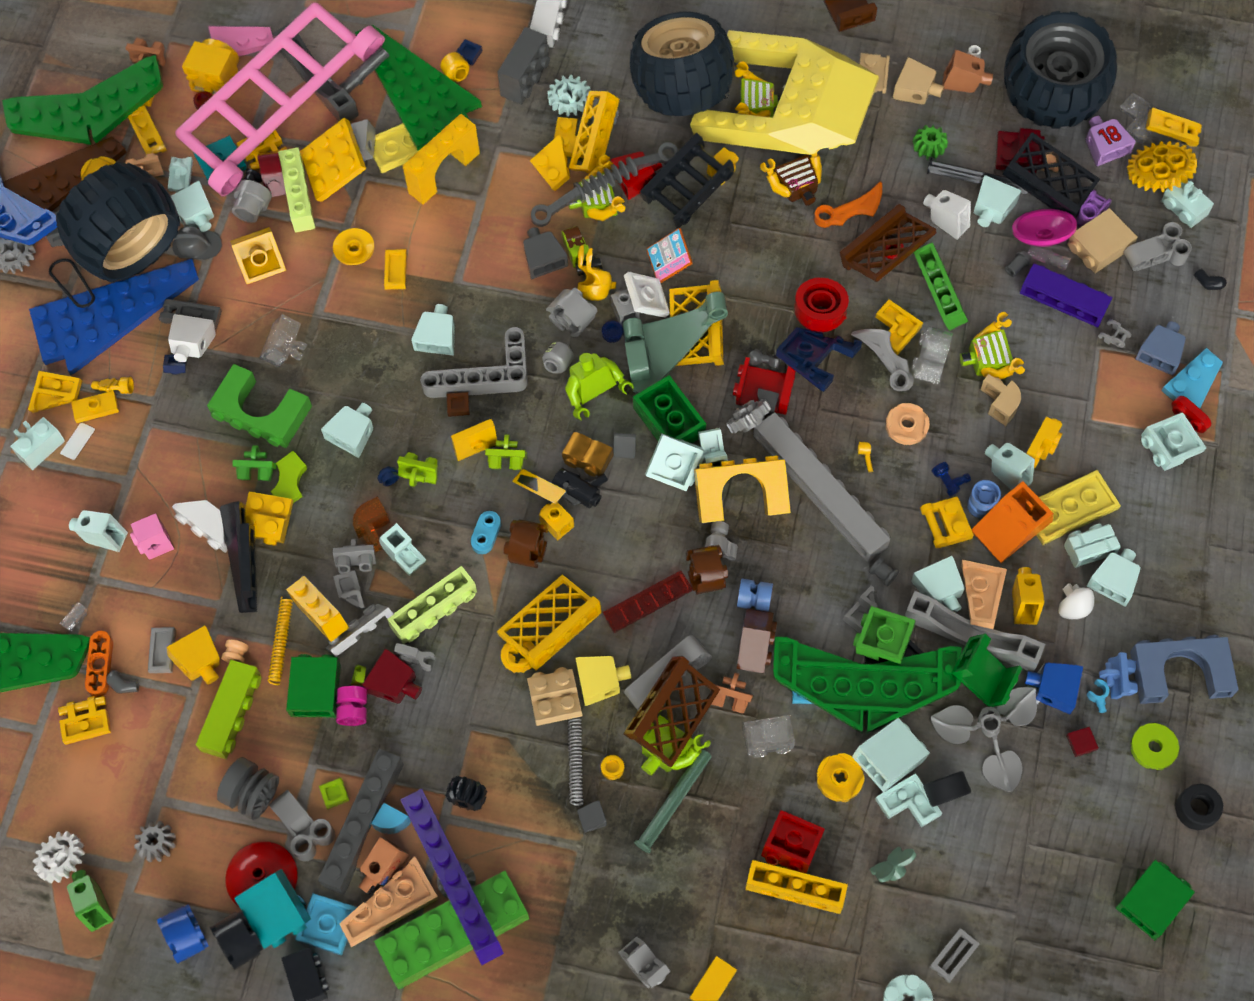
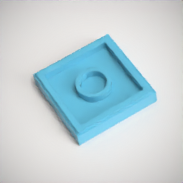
M313 893L306 909L311 920L305 923L307 928L298 933L295 940L342 956L347 938L340 927V923L357 907Z

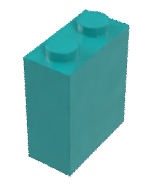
M282 869L234 898L264 949L270 945L273 948L287 941L284 936L291 932L294 936L307 928L305 923L311 920Z

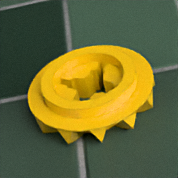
M531 641L523 642V648L528 652L535 647ZM506 643L501 650V661L505 668L513 673L521 672L523 674L525 671L532 669L526 658H521L516 663V657L513 655L519 652Z

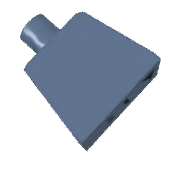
M1168 322L1166 328L1157 325L1141 346L1135 360L1173 376L1180 364L1186 339L1184 335L1178 333L1180 329L1179 324Z

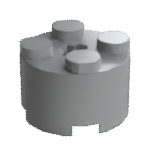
M573 288L572 290L563 289L546 308V311H550L551 314L548 317L561 331L567 329L572 332V337H578L595 318L597 308L583 298L580 290Z

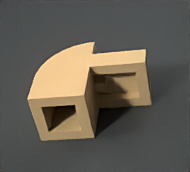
M988 374L981 387V391L995 400L991 404L988 414L1007 426L1019 407L1021 401L1020 389L1012 380L1006 386L999 378Z

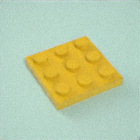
M346 118L341 119L300 151L315 199L319 202H323L366 170L350 121Z

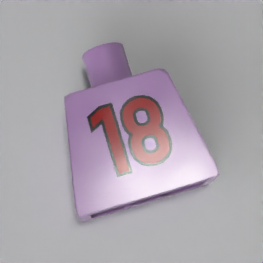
M1100 116L1090 119L1089 124L1091 128L1088 131L1086 142L1096 166L1131 154L1136 141L1117 120L1112 119L1103 122Z

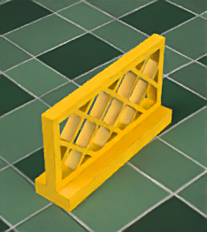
M719 280L710 281V285L669 289L670 317L677 316L681 311L684 313L689 312L685 307L691 300L698 305L695 309L701 307L705 299L700 302L694 298L698 293L707 292L708 295L712 292H721ZM684 294L688 298L680 305L675 301V295ZM722 320L713 323L707 330L708 335L703 340L699 339V344L693 350H690L689 354L676 366L712 362L715 363V366L724 365ZM703 346L709 350V356L700 357L696 353Z
M562 574L497 631V634L526 658L530 666L537 671L601 614L600 601L594 596H588ZM562 584L569 588V593L556 594V589ZM582 598L585 601L582 606L572 607V599ZM553 599V607L540 608V603L543 600ZM556 599H569V607H556ZM569 612V617L565 621H556V613ZM553 613L552 621L539 622L540 614ZM527 614H536V622H523ZM536 627V636H523V628ZM539 627H552V632L549 635H539ZM511 628H520V636H509L506 632ZM536 641V646L528 652L523 648V642Z

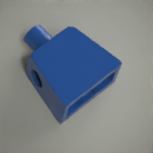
M1045 663L1040 674L1027 671L1024 684L1037 687L1036 700L1071 714L1076 705L1083 666Z

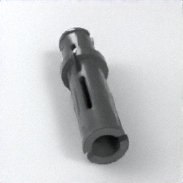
M380 46L354 72L351 71L349 73L350 76L339 86L350 94L358 85L361 86L363 84L362 81L390 55Z

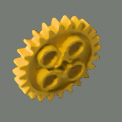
M1160 141L1159 145L1151 143V147L1143 146V151L1136 150L1137 155L1132 154V159L1128 160L1127 171L1132 184H1137V188L1144 186L1145 191L1152 188L1153 192H1156L1157 189H1161V192H1164L1165 188L1172 191L1173 186L1180 188L1181 182L1187 184L1188 179H1193V174L1196 173L1197 168L1196 154L1192 153V149H1187L1186 145L1180 147L1179 142L1171 145V141L1167 144H1163Z

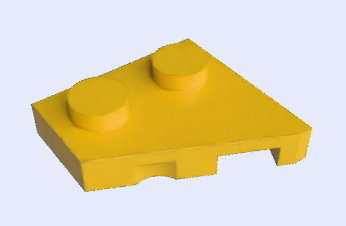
M560 135L530 160L554 191L570 179V172L567 168V155L563 147L564 139Z
M39 371L28 410L35 413L77 400L82 380L76 377Z

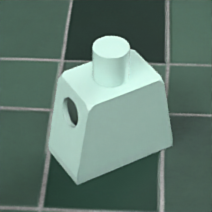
M985 175L974 209V213L980 216L978 224L983 227H988L991 221L1001 224L1017 204L1021 190Z
M199 181L171 196L182 225L185 227H198L201 232L208 231L211 228L209 220L214 217V214Z
M437 304L435 305L434 313H422L412 337L414 351L454 356L455 324L453 316L447 314V306Z
M361 403L356 411L348 406H344L321 429L324 439L359 458L373 431L372 422L368 418L372 408L365 403Z
M1010 443L1004 444L1000 449L991 444L986 449L985 455L992 459V473L1011 490L1022 481L1027 486L1033 482L1034 458Z
M83 510L79 518H72L69 522V529L75 531L86 543L120 552L128 534L111 514Z
M1127 548L1122 551L1121 555L1111 552L1092 575L1087 587L1126 607L1133 595L1141 569L1139 565L1133 563L1136 553Z
M953 556L914 572L911 582L920 593L938 600L954 613L962 608L957 598L962 596L964 585Z

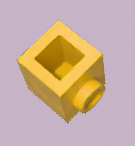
M558 502L546 504L539 513L540 523L547 525L548 531L557 541L574 528L573 517Z

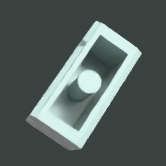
M1096 524L1091 526L1089 531L1081 533L1078 530L1068 535L1064 547L1075 568L1107 558L1111 552L1118 553L1120 543L1114 535L1115 533L1110 524L1104 526Z

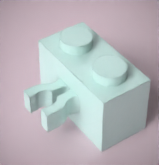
M1188 181L1187 184L1181 182V187L1173 186L1172 191L1166 189L1161 200L1167 209L1174 212L1190 228L1209 215L1214 204L1202 193L1201 189H1197L1193 185L1192 181Z
M44 417L32 427L25 420L22 424L27 428L26 433H20L17 429L13 431L19 439L10 447L18 458L31 470H34L65 442L58 429Z

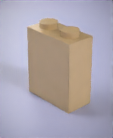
M1109 208L1076 230L1070 237L1067 245L1074 254L1081 258L1084 265L1096 274L1124 255V250L1130 245L1135 244L1138 237Z

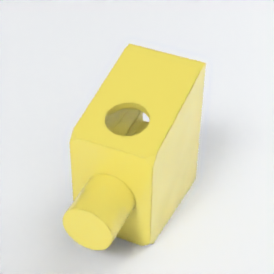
M612 656L576 658L585 706L619 694L620 687L618 681L631 679L629 665L615 668Z

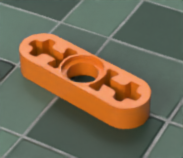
M105 631L95 632L89 641L85 688L91 696L95 697L105 695L109 688L106 677L111 669L113 640ZM101 638H104L106 641L101 646L103 653L100 652V647L97 642L101 641ZM97 659L105 660V665L101 669L93 668V664ZM95 675H98V681L102 685L98 686L97 690H95L92 687V685H96L97 683V677Z

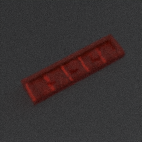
M680 570L604 611L603 616L613 633H616L692 592L693 588Z

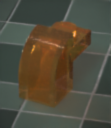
M377 496L363 503L356 510L353 517V526L358 539L363 537L367 545H374L375 552L382 550L383 548L379 542L380 537L376 530L389 524L390 521Z

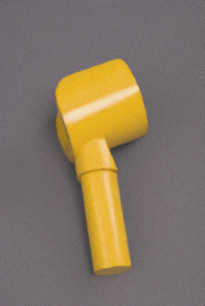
M859 442L858 454L865 455L868 473L873 472L870 459L871 445L868 442Z

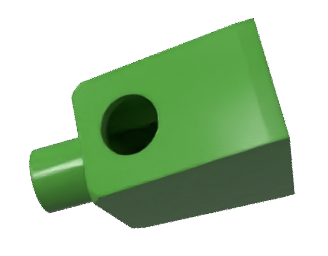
M85 870L74 872L71 876L73 882L67 885V891L76 917L91 932L113 922L114 919L99 885L90 875L86 874Z

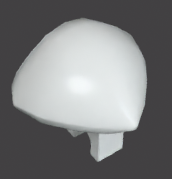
M1068 583L1063 588L1067 597L1059 604V615L1065 619H1082L1093 610L1095 600L1093 591L1089 588H1080L1078 584L1072 587Z

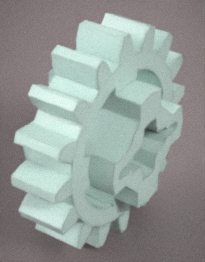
M572 75L569 76V79L562 76L561 81L555 79V85L550 84V90L548 91L549 105H552L553 111L558 109L559 115L566 112V116L569 117L570 113L573 112L577 116L578 110L584 111L590 86H587L586 81L580 82L579 76L576 79H573Z

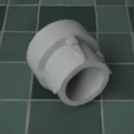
M240 181L234 193L235 200L232 213L242 221L255 223L260 213L267 210L272 199L271 192L255 181Z

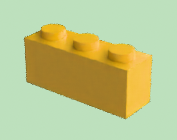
M305 576L286 589L296 606L330 642L349 628L340 612Z

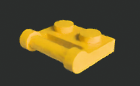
M958 496L936 503H927L920 507L921 513L925 515L935 539L933 541L935 548L946 547L973 538L974 535ZM935 512L939 513L948 535L947 537L941 533L934 515Z

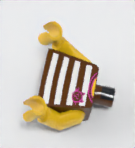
M814 153L809 157L807 154L775 167L773 159H767L769 168L766 167L765 162L761 163L760 169L763 172H767L768 175L766 177L773 192L784 198L787 197L790 202L802 199L806 206L816 201L813 193L817 192L822 175L820 155Z

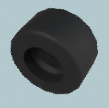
M963 771L929 782L923 786L931 807L971 793Z
M1193 784L1180 794L1176 800L1175 810L1182 824L1189 829L1198 831L1206 830L1213 826L1223 814L1224 805L1222 797L1214 788L1205 784ZM1193 799L1203 801L1208 808L1207 814L1202 816L1195 813L1191 808V801Z

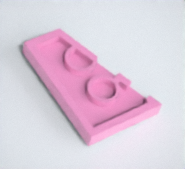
M208 26L211 39L226 43L236 51L238 56L259 52L273 40L270 27Z

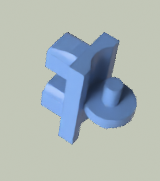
M1123 652L1118 653L1116 657L1109 658L1108 663H1105L1106 669L1100 671L1099 676L1101 679L1107 680L1111 699H1119L1123 696H1131L1137 693L1138 685L1136 681L1129 680L1128 674L1135 673L1136 661L1128 659L1127 653Z

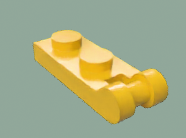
M145 105L139 107L128 116L146 155L167 151ZM154 142L157 143L156 145L149 147V144H152Z
M1152 107L1148 112L1145 129L1186 142L1188 146L1195 147L1199 145L1200 138L1198 134L1201 132L1202 125Z

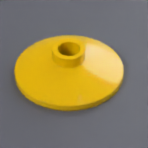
M359 228L344 230L333 242L335 257L346 265L364 263L372 256L375 248L372 236L367 231Z

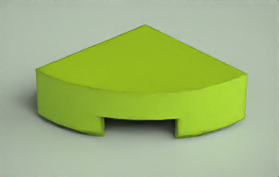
M355 666L351 681L352 686L361 687L364 683L365 666Z

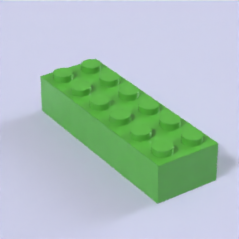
M506 870L472 888L496 937L529 919L528 913ZM450 900L374 941L394 984L399 990L473 950Z

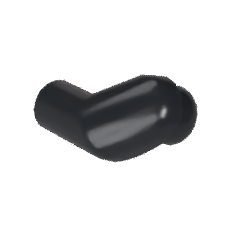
M1203 269L1198 270L1194 274L1196 279L1207 290H1221L1227 284L1224 277L1208 276Z

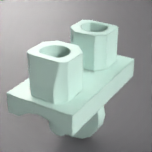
M171 157L168 181L169 192L177 193L190 186L193 165L192 157L183 159Z

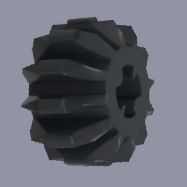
M456 776L448 784L445 795L447 800L453 803V805L466 810L477 811L485 803L487 790L480 782L465 776Z

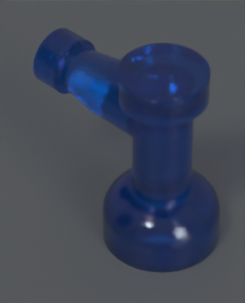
M942 462L935 466L931 472L935 477L942 479L948 489V495L952 496L960 491V485L970 482L971 477L966 473L951 479L948 474L949 465L947 462Z

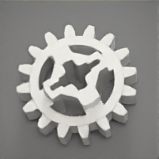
M65 831L64 834L57 832L55 838L50 835L48 843H41L42 850L35 852L39 856L33 860V863L36 864L33 869L44 881L47 880L49 883H52L55 880L60 883L63 876L68 879L69 872L77 871L76 864L82 863L79 857L85 854L82 850L84 844L76 835L70 834L68 831Z

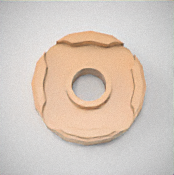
M912 403L897 405V407L889 411L886 418V431L895 442L903 445H913L921 442L926 437L930 427L928 415L923 412L920 406ZM910 420L913 426L910 428L904 427L902 421Z

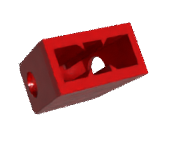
M639 151L610 159V161L619 168V161L626 165L627 157L637 159L645 155ZM656 163L638 170V175L635 177L629 172V180L622 176L623 183L619 184L628 200L640 194L643 187L655 176V171L662 169V163Z

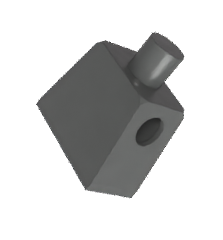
M537 227L527 231L529 238L523 241L531 280L568 267L567 254L552 232L548 231L541 234Z

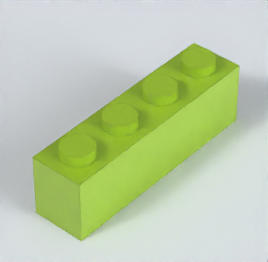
M230 660L196 743L201 752L227 759L229 753L234 751L236 745L235 738L244 726L246 710H250L252 706L254 690L258 689L261 684L262 677L257 667Z

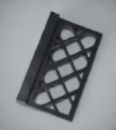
M1033 132L1002 174L1050 208L1065 211L1072 216L1078 213L1089 194L1100 181V178ZM1031 140L1039 145L1040 151L1030 152L1029 143ZM1046 154H1053L1056 157L1057 163L1047 164ZM1041 155L1043 165L1033 166L1031 156ZM1027 157L1029 166H1020L1016 163L1018 158ZM1063 166L1073 168L1074 175L1065 176ZM1058 167L1060 176L1050 177L1049 168ZM1044 169L1046 178L1039 179L1036 177L1035 170ZM1086 177L1093 183L1090 187H1082L1080 178ZM1075 179L1077 188L1068 189L1066 180ZM1061 181L1063 190H1055L1052 182ZM1069 193H1079L1080 201L1078 204L1070 200Z

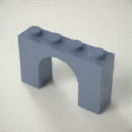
M1218 635L1207 636L1205 639L1186 637L1180 641H1173V639L1167 638L1150 643L1149 640H1142L1137 642L1130 651L1131 659L1136 661L1134 675L1138 685L1140 704L1161 703L1168 697L1164 664L1165 661L1173 657H1185L1199 665L1204 673L1209 699L1233 697L1239 690L1227 637L1219 638Z

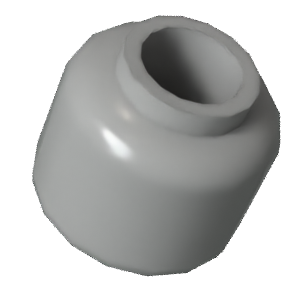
M554 342L544 352L542 361L547 371L559 374L567 370L574 359V354L569 345L562 342Z

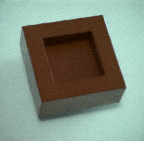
M468 392L447 394L448 417L470 415Z

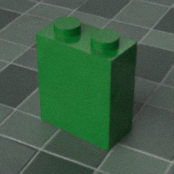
M308 654L291 657L286 707L290 717L336 718L338 705L337 689L339 688L341 664L337 657L328 654L321 657H312Z
M1154 860L1115 909L1155 941L1164 933L1195 891L1191 889V885L1186 880L1177 878L1172 874L1171 869L1166 864Z

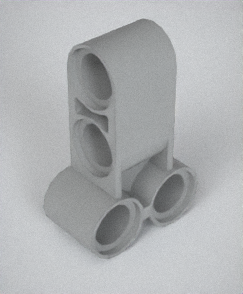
M1169 222L1163 227L1161 235L1132 244L1123 253L1132 270L1139 271L1166 261H1170L1175 266H1182L1186 263L1192 246L1189 241L1180 239L1182 227L1178 223Z
M288 789L269 804L271 809L294 836L291 841V850L300 861L305 862L313 859L316 854L317 844L327 846L334 841L335 831L330 823L325 819L313 821ZM320 829H328L326 835L322 837L317 836ZM302 844H309L305 852H298Z

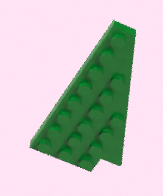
M372 25L384 36L385 40L382 47L390 55L374 71L417 151L422 149L457 116L462 114L469 119L466 113L482 107L481 101ZM362 30L356 31V32H355L356 36H357Z

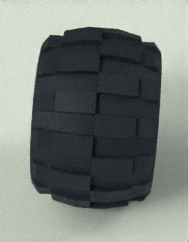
M675 12L650 21L636 33L630 51L631 77L639 97H642L643 102L648 104V108L670 116L694 115L720 103L725 98V94L730 90L735 67L733 49L725 30L716 19L697 12Z

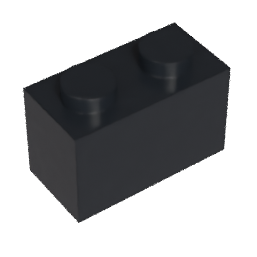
M309 947L281 958L294 1001H322L328 998L326 991L329 990V985L326 977H321L319 967H322V962L318 952L314 953Z

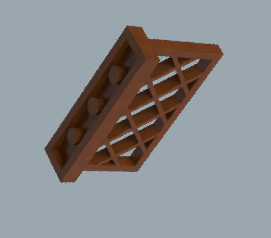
M898 204L840 251L842 265L847 270L853 268L873 281L878 282L937 233L936 228L906 213L905 207ZM908 222L912 223V226L903 227ZM926 231L924 235L917 236L915 232ZM912 232V236L901 237L902 233ZM897 234V238L888 239L892 235ZM912 242V245L909 247L901 248V244ZM897 244L896 249L886 250V246ZM883 246V250L873 251L877 247ZM897 255L895 259L886 260V256ZM882 257V261L871 262V258ZM868 258V263L858 264L862 259ZM882 267L876 274L871 271V268Z
M683 656L671 658L623 733L629 739H634L668 767L674 765L720 691L717 686L689 665L690 661ZM685 671L691 674L692 685L683 686L682 676ZM705 685L711 692L707 699L701 700L699 686ZM693 687L695 701L686 703L684 689ZM679 690L681 704L671 705L670 694L672 691ZM696 704L697 715L695 718L689 719L687 705ZM681 707L683 720L674 722L672 708ZM666 709L668 723L659 725L657 715L660 710ZM684 723L685 734L682 738L676 739L674 725ZM669 726L671 740L661 741L659 728ZM654 729L656 743L649 744L643 739L648 730ZM672 743L673 753L670 758L663 754L662 744Z

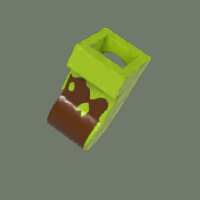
M578 226L561 231L562 239L573 268H576L575 263H578L576 258H578L580 246L584 245L585 257L583 261H586V255L589 250Z

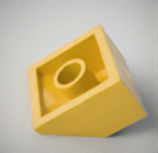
M270 227L230 241L246 284L286 271Z

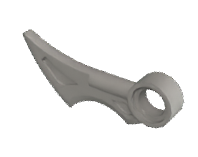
M863 329L852 332L851 335L869 346L891 373L889 382L894 390L908 391L913 386L914 380L909 372L907 359L899 357L892 349L890 331ZM903 374L906 378V382L902 387H900L897 383V379L900 375Z

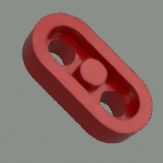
M1178 396L1172 402L1173 413L1177 415L1183 412L1196 432L1204 433L1211 427L1210 418L1187 397Z

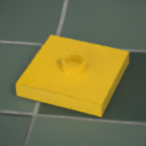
M492 419L451 435L457 460L460 461L496 445L497 436Z

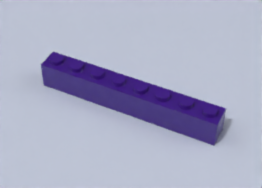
M420 789L400 799L481 965L503 955L504 952L423 790Z

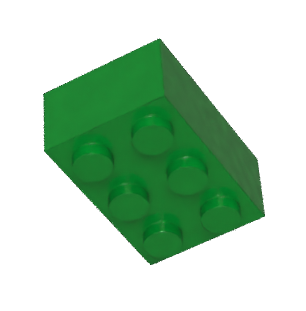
M670 375L633 396V409L657 441H659L661 434H665L678 440L693 443L699 439L698 432L706 430V422Z

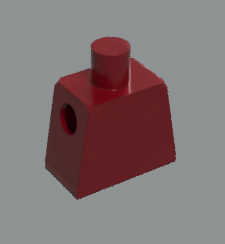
M387 649L383 651L362 684L367 689V694L397 704L401 703L405 695L416 700L422 691V687L413 683L416 679L414 670Z

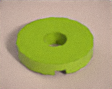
M1148 723L1141 726L1131 739V753L1141 766L1147 769L1163 770L1176 760L1179 753V743L1174 732L1158 723ZM1149 742H1157L1161 750L1153 752L1149 748Z

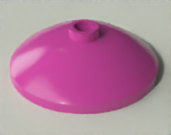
M1041 209L1018 217L1013 223L1012 230L1013 235L1027 245L1049 247L1069 239L1077 229V221L1074 216L1065 211Z

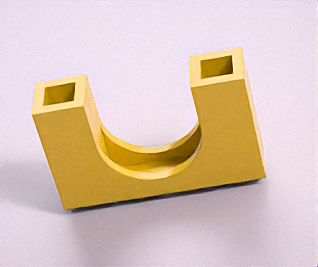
M462 114L457 116L402 165L408 193L421 204H425L437 193L436 171L441 162L450 153L465 166L480 154L476 125Z
M775 455L766 456L765 461L757 462V458L743 459L741 464H735L734 460L722 461L721 466L713 467L712 463L699 464V468L694 469L699 522L724 521L723 487L731 477L741 473L752 475L761 484L766 515L791 513L785 459H779V456Z

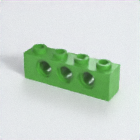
M933 242L917 249L914 255L948 330L969 322Z

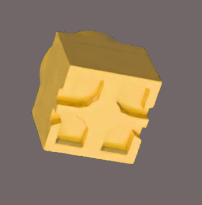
M205 39L202 43L194 41L182 65L183 71L187 75L186 79L190 80L188 84L191 91L198 93L207 91L213 96L239 72L237 68L239 56L232 47L216 39Z

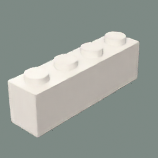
M537 0L530 29L547 35V44L551 48L554 47L555 40L559 39L560 28L558 26L563 23L564 13L562 10L563 8L566 9L567 0Z

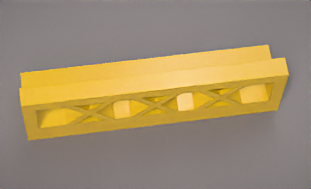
M608 91L588 92L569 164V169L572 171H585L589 174L599 165V158L606 153L620 100ZM600 97L599 103L593 107L594 98ZM594 116V122L588 127V120ZM589 136L588 143L583 146V139ZM583 155L584 160L582 165H577L578 158H580Z

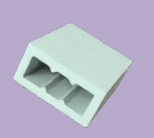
M897 718L861 744L852 757L884 793L921 765L930 752L925 744L914 736L908 725Z

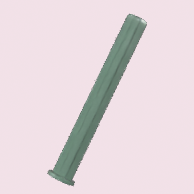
M701 749L700 755L691 766H688L640 839L635 840V845L647 853L651 852V846L711 759V754L708 751Z

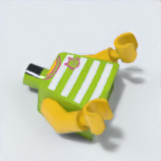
M744 61L739 62L736 65L738 69L735 70V76H743V79H741V103L737 105L735 110L739 111L738 114L773 118L774 107H777L781 95H774L773 83L767 82L749 71V67Z
M602 155L599 158V165L585 177L588 183H590V175L597 179L596 173L598 171L604 176V168L611 170L613 162L608 161L610 160L609 156ZM607 183V191L600 187L601 193L599 195L593 190V198L585 194L586 201L581 202L579 199L568 206L570 210L581 207L585 218L605 221L611 216L618 215L617 211H625V206L622 204L625 200L620 196L615 197L612 187Z
M1006 312L999 313L997 322H992L971 340L969 352L960 353L961 365L973 364L975 374L978 376L987 377L990 374L1002 380L1013 375L1014 372L1017 374L1025 372L1022 366L1018 367L1024 364L1022 359L1012 358L1005 331L1000 328L1002 326L1009 327L1012 324L1010 319L1003 322V319L1008 316Z

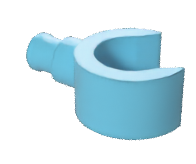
M1096 679L1094 684L1103 690V695L1097 696L1091 691H1088L1086 695L1089 700L1096 703L1099 713H1104L1107 711L1105 699L1109 694V686H1107L1105 681Z

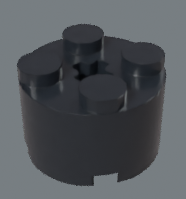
M242 911L234 912L210 927L213 936L216 937L217 943L234 970L260 955V951L263 950L255 932H248L251 928Z

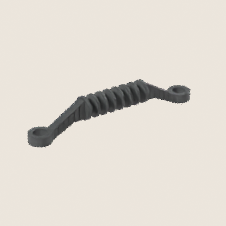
M666 142L660 145L658 153L637 159L627 157L626 165L622 161L618 162L619 168L612 164V172L608 168H604V176L598 171L596 173L597 179L590 175V183L585 178L582 179V187L578 182H575L574 189L551 205L539 204L533 207L530 217L531 221L536 226H546L549 224L551 217L565 208V206L579 199L581 202L586 201L585 194L593 198V190L599 195L601 193L600 187L605 191L608 190L607 183L611 187H615V179L619 184L623 183L622 176L629 180V172L635 177L638 175V170L656 163L667 164L672 157H665L662 151L669 149L673 152L674 156L678 152V148L675 144ZM538 211H543L547 217L544 220H539L535 217V214Z

